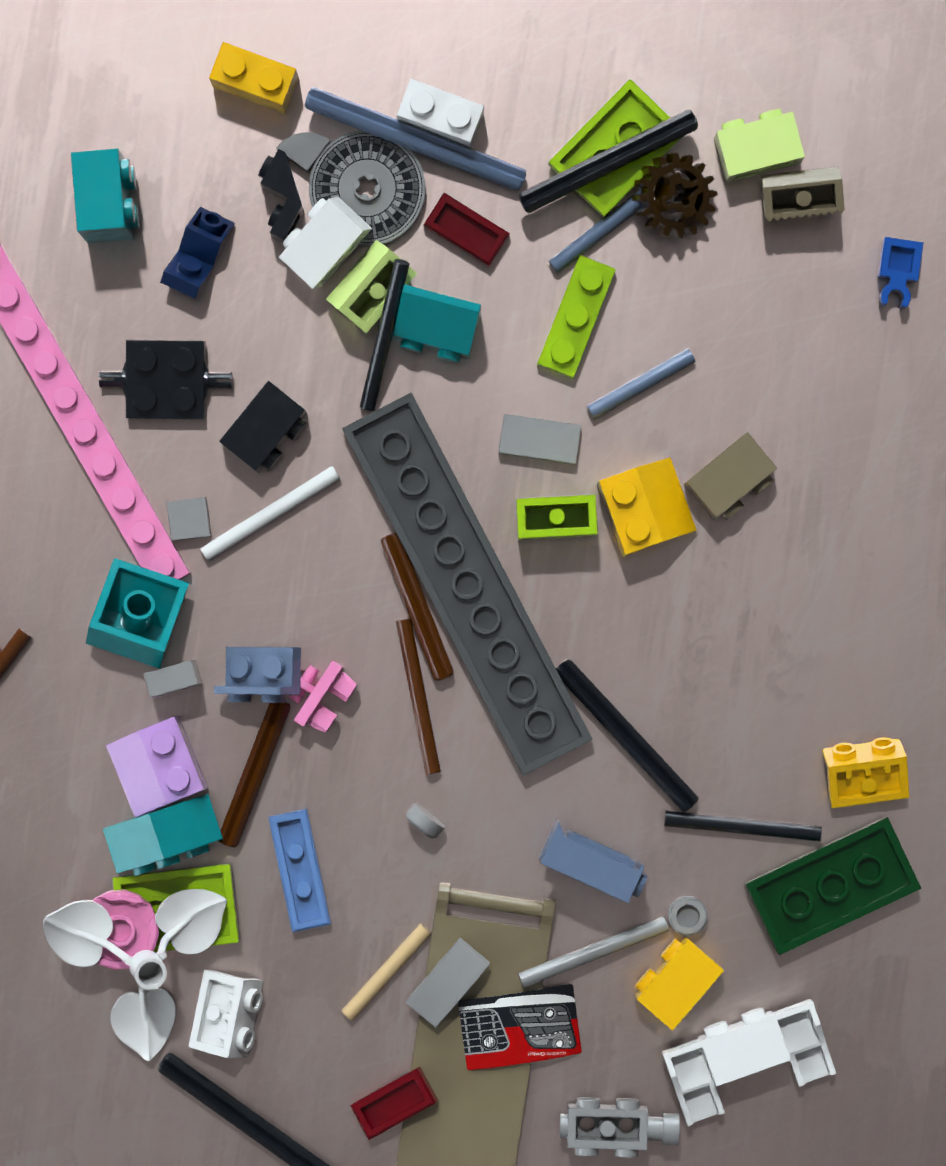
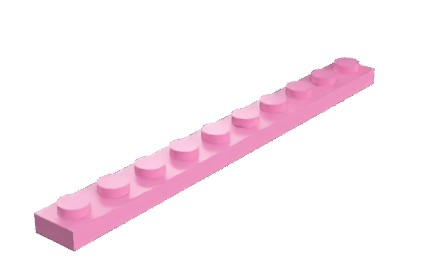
M0 243V324L139 565L181 580L191 574L173 541H171L158 515Z

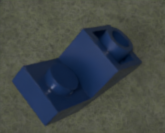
M199 207L185 227L179 250L165 268L160 283L196 299L210 279L235 223L216 212Z

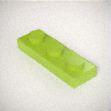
M579 255L538 360V366L569 378H574L614 276L615 268Z

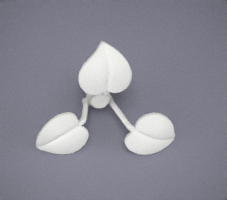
M204 889L182 890L168 896L158 907L155 914L157 926L166 933L160 940L158 951L155 953L150 950H142L133 957L127 955L116 945L106 940L113 930L112 918L102 905L93 901L81 900L72 902L47 915L43 920V929L50 947L68 964L77 967L93 966L100 960L102 948L104 947L123 960L126 965L130 966V972L139 985V993L128 992L120 996L111 1010L110 1022L115 1034L123 1043L136 1051L142 1058L150 1061L167 1041L176 1016L173 998L167 990L158 988L164 983L167 976L166 967L162 962L167 957V944L171 940L173 947L183 954H198L208 949L216 940L221 929L227 900L218 893Z

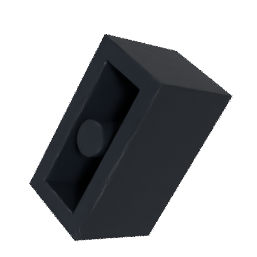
M268 380L219 442L258 474L263 468L269 471L283 454L279 450L281 445L288 437L292 441L295 440L307 425V422L303 419L307 412Z

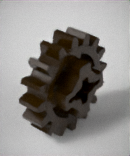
M678 153L667 154L666 159L663 156L653 158L654 167L649 165L643 166L641 169L646 178L635 180L634 185L641 189V194L632 196V201L641 202L642 208L636 212V215H646L648 217L644 226L646 229H654L658 226L657 236L667 237L670 234L672 239L683 238L684 233L687 236L697 234L696 225L707 226L709 223L704 214L715 212L716 210L712 204H709V198L718 196L717 191L708 189V184L714 180V177H704L702 175L706 166L704 163L692 166V155L682 156L681 159ZM680 172L685 174L690 180L683 179ZM684 189L683 192L679 193L678 196L673 199L674 202L666 203V201L671 199L672 196L676 194V190ZM660 213H667L670 217V220L663 217Z

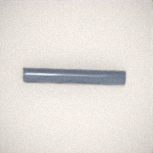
M641 189L632 196L641 194ZM632 196L550 259L548 262L557 273L562 271L576 260L579 255L585 253L642 208L641 202L632 201Z
M688 348L587 405V408L593 419H596L693 364L696 360Z

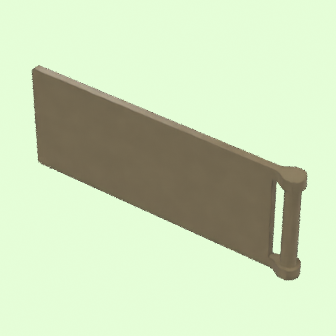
M440 882L425 978L461 937L487 959L490 964L460 1000L542 989L543 981L523 988L518 973L547 962L556 900L544 898V901L540 902L451 888L449 883ZM448 903L540 917V928L447 915ZM458 1003L436 1028L419 1014L411 1071L419 1066L421 1067L439 1101L403 1121L396 1166H515L531 1063L468 1070Z

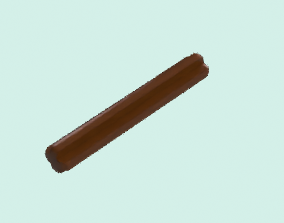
M397 533L387 535L381 539V544L433 678L436 681L451 677L454 672L410 558Z
M287 702L269 703L220 830L223 839L218 840V842L223 845L235 848L239 844L291 707Z

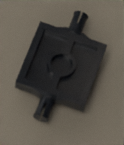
M126 340V362L122 371H99V378H114V380H99V387H122L126 397V418L205 419V399L209 388L232 389L233 382H218L217 380L233 379L232 372H209L205 361L206 341Z

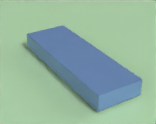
M308 809L269 816L292 932L330 925L331 919Z

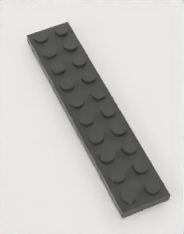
M409 393L343 427L342 429L522 775L524 776L593 740L413 394Z

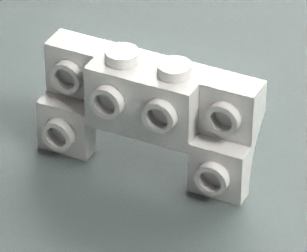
M811 999L772 1012V1010L765 1012L763 1007L750 1010L741 1015L743 1021L727 1025L726 1021L711 1024L704 1028L705 1034L697 1036L698 1039L662 1051L688 1126L705 1118L725 1113L716 1088L717 1086L790 1061L799 1087L829 1074H837L825 1041L819 1017Z

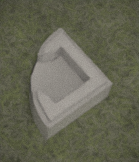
M303 132L286 138L276 149L284 151L289 160L309 173L316 159L324 148L331 143V140L317 133Z

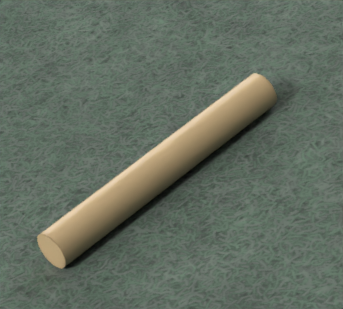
M420 923L342 1009L343 1014L351 1021H354L432 933Z

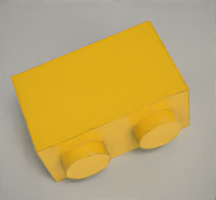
M222 42L209 79L213 88L286 114L299 76L296 68Z
M686 936L681 942L675 938L662 952L661 957L664 961L654 972L649 968L635 984V987L639 990L635 994L636 999L672 1031L724 972L720 965Z

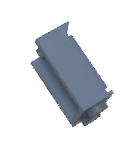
M556 819L539 857L541 864L626 903H629L632 895L637 898L640 896L648 877L643 873L645 866L637 860L635 863L631 857L569 829L564 834L558 819Z

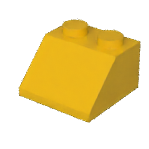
M671 457L599 480L597 483L623 557L697 531Z

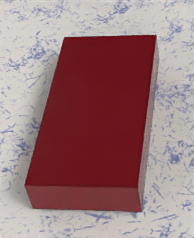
M446 193L442 194L423 224L424 228L488 268L510 236L509 232Z
M419 1066L350 1106L368 1140L432 1106L439 1100Z

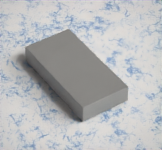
M504 414L498 453L576 464L581 425Z

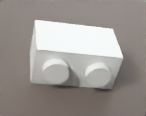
M410 78L397 113V119L472 148L484 116V105Z
M339 197L329 198L327 201L324 198L319 200L307 214L311 218L302 230L298 227L294 229L282 244L286 249L279 258L312 289L323 286L373 229Z

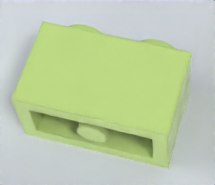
M775 109L760 114V120L745 124L744 119H736L721 125L722 130L716 132L714 141L726 183L801 164L805 155L793 112L782 114L781 109Z
M375 240L326 300L362 331L367 333L381 317L395 259L400 258L385 245ZM410 267L405 285H408L417 274Z

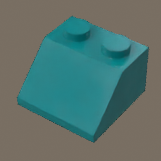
M404 284L393 332L394 340L401 341L399 347L402 349L422 353L424 347L438 351L437 357L440 359L460 363L461 358H470L481 317V304Z
M114 558L88 627L86 644L160 669L189 583Z

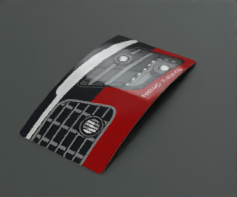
M572 984L458 1001L468 1070L531 1063L580 1054L582 1052Z

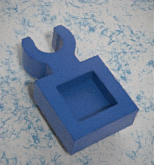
M890 237L883 238L877 277L888 279V285L880 292V305L885 306L887 304L890 292L900 294V308L905 309L909 305L911 294L906 287V282H918L924 242Z

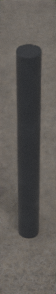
M395 259L360 402V407L368 411L375 410L401 294L410 265L409 262L402 259Z
M665 811L664 826L811 841H820L822 826L675 811Z

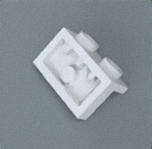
M204 970L189 1048L225 1058L247 1057L255 1040L254 1025L257 1011L260 1009L263 1001V981L256 978L245 979L215 970Z

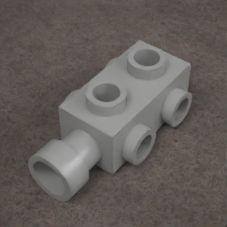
M579 1097L576 1098V1104L568 1103L567 1114H560L559 1137L567 1138V1147L575 1148V1155L598 1156L599 1149H615L614 1155L617 1157H638V1150H647V1140L662 1141V1145H679V1113H663L662 1117L648 1116L647 1106L640 1105V1100L619 1098L616 1099V1105L600 1104L599 1098ZM584 1117L592 1118L594 1120L593 1128L583 1130L579 1126L581 1119ZM624 1118H629L633 1121V1127L629 1131H622L619 1128V1122Z

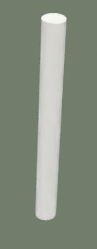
M329 467L201 547L200 549L207 561L212 560L340 480L334 467Z

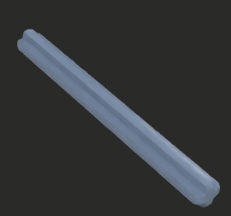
M312 87L305 100V108L505 187L517 191L520 190L524 183L526 170L327 91Z

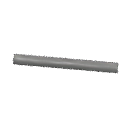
M663 916L518 973V977L522 987L525 988L669 931L668 924Z

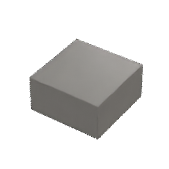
M196 660L144 673L150 698L202 684Z

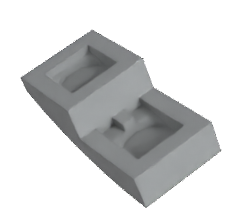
M460 937L438 961L427 977L411 993L406 1003L436 1028L480 977L490 962Z

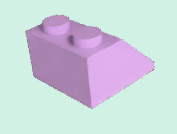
M180 716L171 717L106 745L134 817L141 816L208 788Z

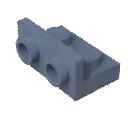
M226 647L225 686H214V694H228V702H251V694H261V702L285 703V695H300L301 648Z

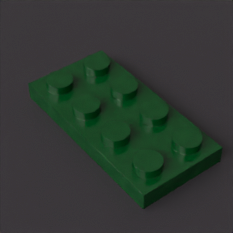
M886 816L745 882V886L778 955L786 953L922 889L891 822Z

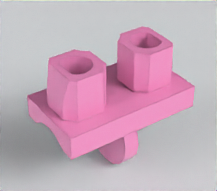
M332 661L317 685L314 686L311 683L319 673V670L309 665L300 678V695L289 696L290 699L299 703L306 691L311 693L294 718L295 722L303 727L308 724L323 732L329 730L338 715L321 704L322 700L330 691L347 702L357 687V684L342 671L343 666Z

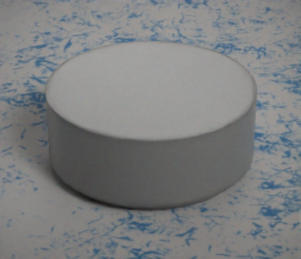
M414 803L406 813L407 819L418 830L432 839L437 838L445 828L437 817L418 803Z
M682 896L674 900L670 905L668 921L678 934L693 936L701 932L706 926L708 913L706 907L699 899L692 896Z

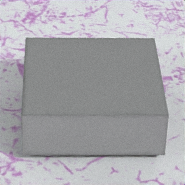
M206 497L166 502L171 541L211 536Z

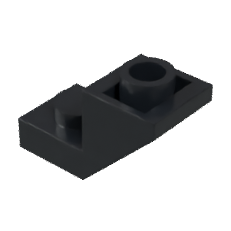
M278 149L274 158L270 155L267 156L258 176L263 178L260 184L264 191L286 201L284 206L278 204L275 207L268 221V225L272 227L270 231L272 238L283 243L296 228L304 213V209L287 155L284 151Z

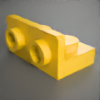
M884 737L862 744L840 743L832 748L822 750L823 759L827 767L829 802L832 808L910 798L907 756L899 739Z

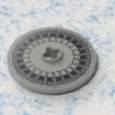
M362 130L344 134L327 145L316 159L310 174L309 197L312 207L322 198L327 201L329 198L339 197L373 228L358 245L360 247H370L375 240L384 245L401 237L416 222L425 200V177L421 164L413 151ZM366 179L368 183L375 181L378 184L374 187L375 195L369 198L367 194L360 196L357 194L361 189L359 183L361 180Z

